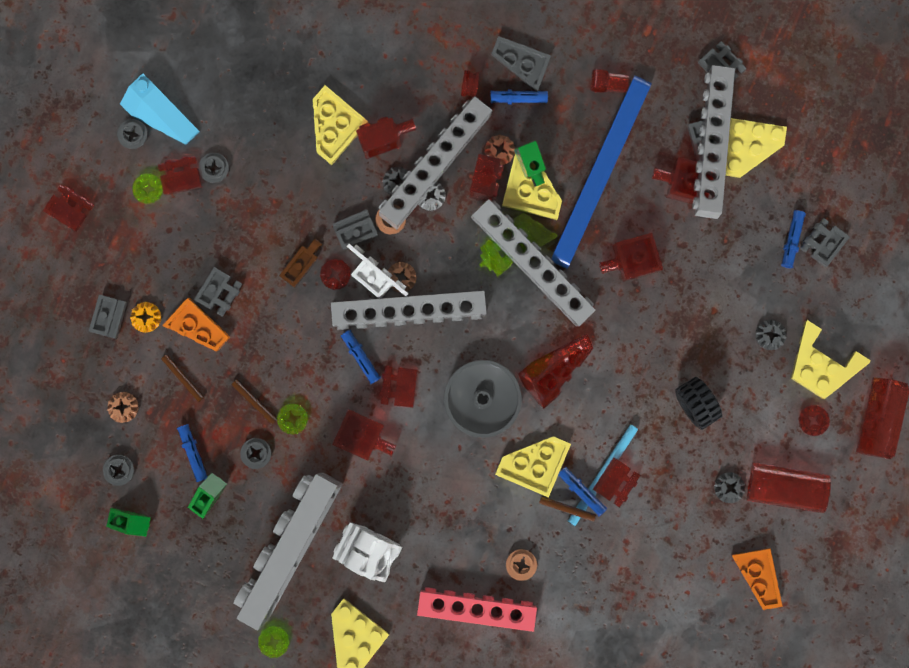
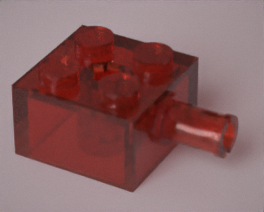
M383 117L378 119L375 124L370 125V123L359 126L356 133L365 159H369L400 148V135L415 131L416 127L413 119L396 124L393 118Z
M478 154L469 198L485 202L489 199L492 202V198L497 197L499 184L496 181L501 180L504 165H500V158Z
M678 157L671 172L655 167L652 179L668 183L669 187L666 198L693 204V199L697 195V191H694V184L699 174L696 172L697 161ZM706 175L708 180H713L711 175ZM689 179L692 180V186L689 185V182H687ZM704 193L705 197L708 198L709 193Z
M653 233L616 242L613 245L615 258L599 262L602 274L618 269L623 282L655 274L663 270ZM636 254L642 257L639 262L637 259H634Z
M348 409L332 444L367 461L370 460L374 450L377 449L392 456L394 451L387 449V447L395 450L397 446L381 439L380 435L385 425ZM359 430H362L361 434L364 435V437L356 440V435H354V432H359Z

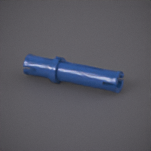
M508 89L507 91L490 92V103H507L511 105L512 103L548 102V91H512V89Z
M795 210L793 212L787 243L783 247L785 252L781 263L782 267H794L796 253L799 252L798 243L806 215L803 211Z
M351 329L343 333L340 337L347 345L349 354L353 355L370 384L381 379L363 351L362 344L358 343Z
M189 424L178 427L177 430L183 443L181 446L186 451L196 482L202 481L208 476L196 447L197 441L193 439Z
M567 467L560 471L558 476L598 517L607 510V507L582 484V480L580 478L577 479Z

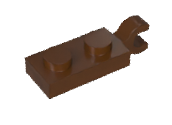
M314 239L307 249L302 246L279 276L295 288L318 259L314 254L323 244Z

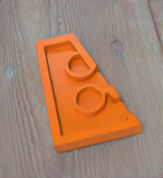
M187 298L162 325L214 351H218L230 338L190 298Z
M767 548L733 554L734 561L762 609L783 607L771 549Z

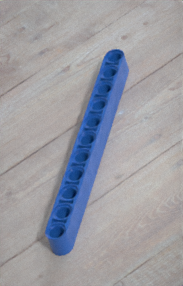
M634 76L551 260L555 264L568 269L651 87V82Z

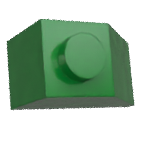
M211 473L198 487L188 508L204 519L223 493L227 483Z
M110 508L106 527L124 534L146 537L151 517Z

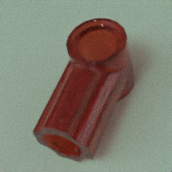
M601 69L592 71L591 91L599 93L607 91L627 93L629 76L610 74L608 71Z

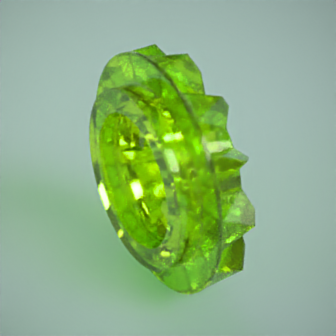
M153 174L140 175L133 183V195L141 203H155V201L161 198L163 192L162 182ZM150 184V187L155 190L149 191L147 197L146 191L141 188H146Z
M287 404L280 409L277 415L278 426L287 434H298L305 429L308 423V414L298 404ZM290 411L294 416L301 417L295 421L296 427H294L292 422H285V420L290 418Z
M271 626L261 632L258 638V647L262 654L269 658H278L287 651L289 637L285 630L277 626ZM271 634L274 640H281L276 644V648H273L272 645H266L271 641Z

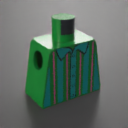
M534 141L514 149L525 178L531 177L534 187L544 184L545 181L541 172L545 171L546 168L537 142ZM531 162L535 164V170L530 168Z

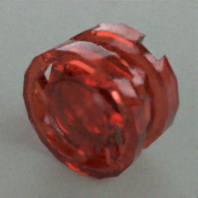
M468 70L464 71L461 96L466 97L469 95L471 98L476 97L480 72L470 73Z

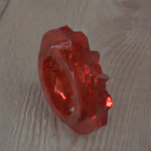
M333 259L327 261L322 266L320 277L326 287L338 290L348 284L351 272L349 266L344 261ZM331 268L341 272L338 274L340 281L335 277L329 278L332 275Z
M817 405L807 406L801 411L798 418L799 427L810 436L823 434L828 429L830 423L826 410ZM807 416H817L816 421L819 425L812 424L809 426L811 420Z

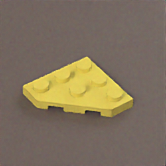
M325 85L313 98L316 151L330 165H333L365 128L368 121Z
M731 118L725 176L741 178L785 145L787 127Z
M515 154L502 207L557 220L562 199L555 191L544 171L541 173L545 183L534 187L531 177L525 178ZM531 162L530 168L535 170L536 166Z
M550 437L502 457L495 475L549 498L571 444L556 437Z
M343 598L331 614L337 668H364L387 639L389 633Z

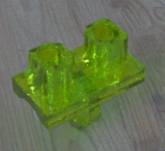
M488 240L480 247L483 252L480 255L483 260L479 264L480 267L487 266L489 271L494 270L497 277L502 275L513 263L508 255L500 256L498 252L502 249L494 241Z

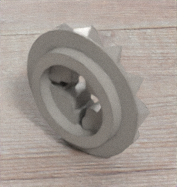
M436 182L429 190L431 192L436 189L434 192L436 199L430 198L425 201L427 198L426 194L418 204L421 208L432 211L443 205L446 194L445 189L440 183Z

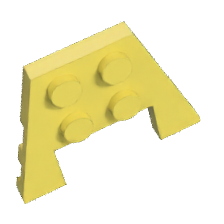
M806 320L791 379L822 399H826L868 365L871 360L855 351L845 367L812 347L822 329Z

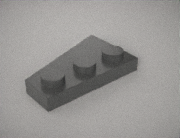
M498 36L491 54L535 91L539 90L551 55Z

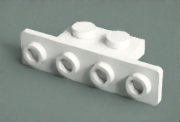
M350 244L347 245L351 251L363 260L351 275L376 297L381 299L392 285L403 295L407 296L409 294L405 291L406 286L399 280L395 282L391 279L392 274L385 268L380 270L377 267L379 263L371 256L367 259L363 255L365 251L358 245L354 247Z

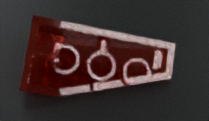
M584 334L534 360L518 373L525 389L543 409L561 393L560 388L565 381L569 382L571 380V373L576 367L582 365L593 350L589 336Z

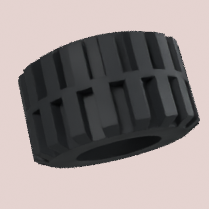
M693 377L675 389L680 406L691 422L699 429L703 430L722 418V410L717 399L708 386L698 377Z

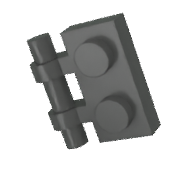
M722 41L716 45L720 50L719 53L712 48L698 61V64L706 72H709L712 65L735 68L741 74L747 69L742 64L743 61L740 57L737 58L731 52L732 49ZM724 56L732 63L730 66L722 59ZM736 73L734 75V80L738 77Z
M822 218L819 223L815 224L814 230L809 237H805L800 249L803 252H807L810 247L814 249L811 257L826 268L850 236L835 225L829 231L825 228L829 222ZM822 234L824 239L819 244L815 240Z
M214 267L194 300L210 310L213 309L215 304L219 305L220 308L216 313L223 317L225 312L231 308L230 304L234 297L239 295L242 283L236 280L233 286L228 285L231 277ZM225 289L229 291V293L227 294L224 301H222L219 299V297Z

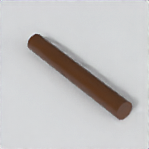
M167 354L164 355L161 360L192 396L200 402L204 396Z
M237 379L231 384L272 425L278 420Z
M545 497L540 498L539 504L593 522L596 520L597 514Z

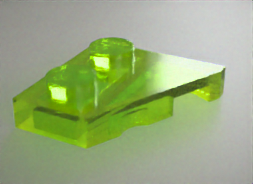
M525 213L513 219V225L517 229L521 228L528 235L526 238L531 243L535 242L539 247L558 237L556 233L546 229L542 224L534 221ZM519 243V245H520V247L522 248L523 252H525V246H524V244Z

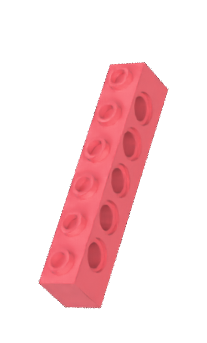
M425 587V590L420 591L417 616L534 632L537 607L533 605V602L521 601V604L513 603L514 600L502 598V601L494 600L493 596L483 595V598H476L475 594L463 593V596L455 595L456 592L451 590H444V593L436 592L437 589ZM440 598L444 601V606L436 608L433 605V601ZM456 601L462 602L464 605L463 609L455 611L452 608L453 603ZM474 604H480L483 607V610L478 614L472 612L471 609ZM493 607H500L502 613L499 616H493L491 614ZM512 610H520L521 616L518 619H513L510 616Z

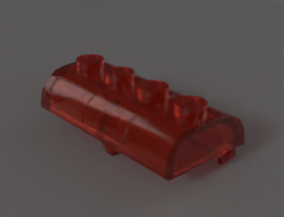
M872 378L856 453L890 460L895 457L909 397L908 383L885 378Z
M752 462L746 501L825 513L829 502L831 478L826 474Z

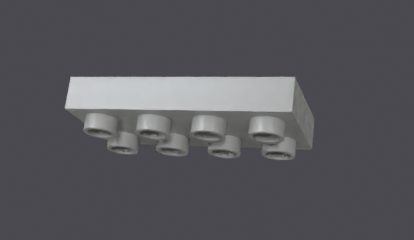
M324 472L316 474L315 477L309 474L307 477H302L292 496L301 501L295 512L291 509L287 512L284 511L273 530V533L281 536L277 546L271 543L268 547L265 546L253 566L254 569L262 572L257 581L251 578L248 583L245 582L233 604L242 608L236 618L237 620L257 631L269 620L343 485L342 482Z

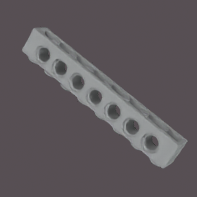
M712 65L709 72L705 74L704 83H707V89L703 92L705 107L701 111V119H704L699 131L702 142L698 145L697 153L700 155V161H697L696 172L699 174L694 184V191H697V195L694 197L692 209H695V216L718 219L722 214L735 68ZM714 86H719L721 90H717ZM713 103L718 104L720 108L714 107ZM711 121L717 122L718 126H714ZM709 139H714L717 144L711 143ZM707 157L714 158L715 162L709 161ZM706 175H711L714 180H708ZM704 193H709L712 199L706 198Z
M475 96L471 101L468 99L462 106L463 111L459 115H454L450 121L451 125L449 128H444L438 135L439 140L429 145L426 150L428 153L424 158L421 156L416 161L415 169L405 174L402 179L404 182L400 187L398 185L395 186L390 193L392 195L388 201L385 199L378 208L380 209L379 216L396 230L491 117L492 109ZM471 116L474 118V121L467 122L465 117ZM459 130L463 135L458 137L453 132ZM447 144L451 147V149L449 151H445L441 148V146ZM435 158L439 161V164L432 165L429 160ZM419 173H425L428 177L424 180H421L418 178L417 175ZM413 187L416 192L408 194L405 189ZM397 201H400L404 204V206L400 209H397L393 206V204Z
M488 199L471 218L575 326H580L595 311L593 308L594 303L588 297L584 298L580 294L581 290L574 283L570 284L566 280L568 278L562 270H557L553 266L554 262L547 255L544 257L539 252L541 248L535 242L531 243L526 238L528 235L521 228L517 229L513 225L514 220L508 214L504 215L500 211L501 207L494 200L491 202ZM490 216L498 217L499 224L496 226L492 225L489 221ZM505 229L512 232V238L509 240L503 237ZM518 243L524 244V253H519L516 250ZM531 257L538 259L539 264L537 267L530 265ZM546 270L552 274L550 281H546L543 278V273ZM559 284L565 287L563 295L558 294L556 291ZM572 298L578 301V307L575 309L570 306Z
M485 291L332 302V326L337 327V330H347L349 326H356L357 329L368 328L369 324H375L376 327H386L387 323H395V326L406 325L408 321H414V324H424L425 320H433V323L444 322L446 318H452V321H462L463 317H471V320L483 319L482 316L486 315ZM469 302L472 308L470 311H463L461 304ZM443 304H451L453 307L450 313L443 312ZM425 305L433 306L434 310L431 314L423 312ZM412 306L415 310L414 314L406 316L404 314L405 307ZM390 307L394 308L395 315L393 317H386L385 310ZM374 309L376 316L373 319H368L366 317L367 310ZM351 310L357 313V317L354 320L347 319V313Z

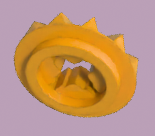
M143 302L137 304L132 309L130 319L135 329L147 333L154 331L159 326L161 312L153 303ZM145 309L147 315L153 316V318L147 319L146 325L143 319L138 318L144 315Z

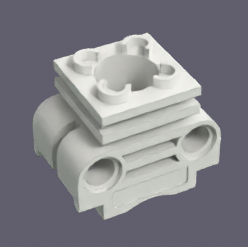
M349 523L343 531L340 543L334 549L332 558L338 560L346 568L360 576H365L374 581L386 582L390 574V567L399 556L403 547L365 526Z

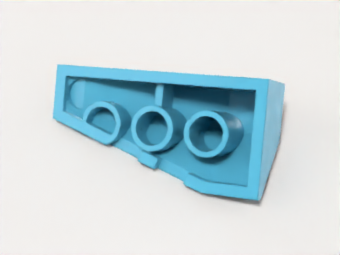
M143 73L128 87L120 103L134 119L165 133L185 145L200 132Z

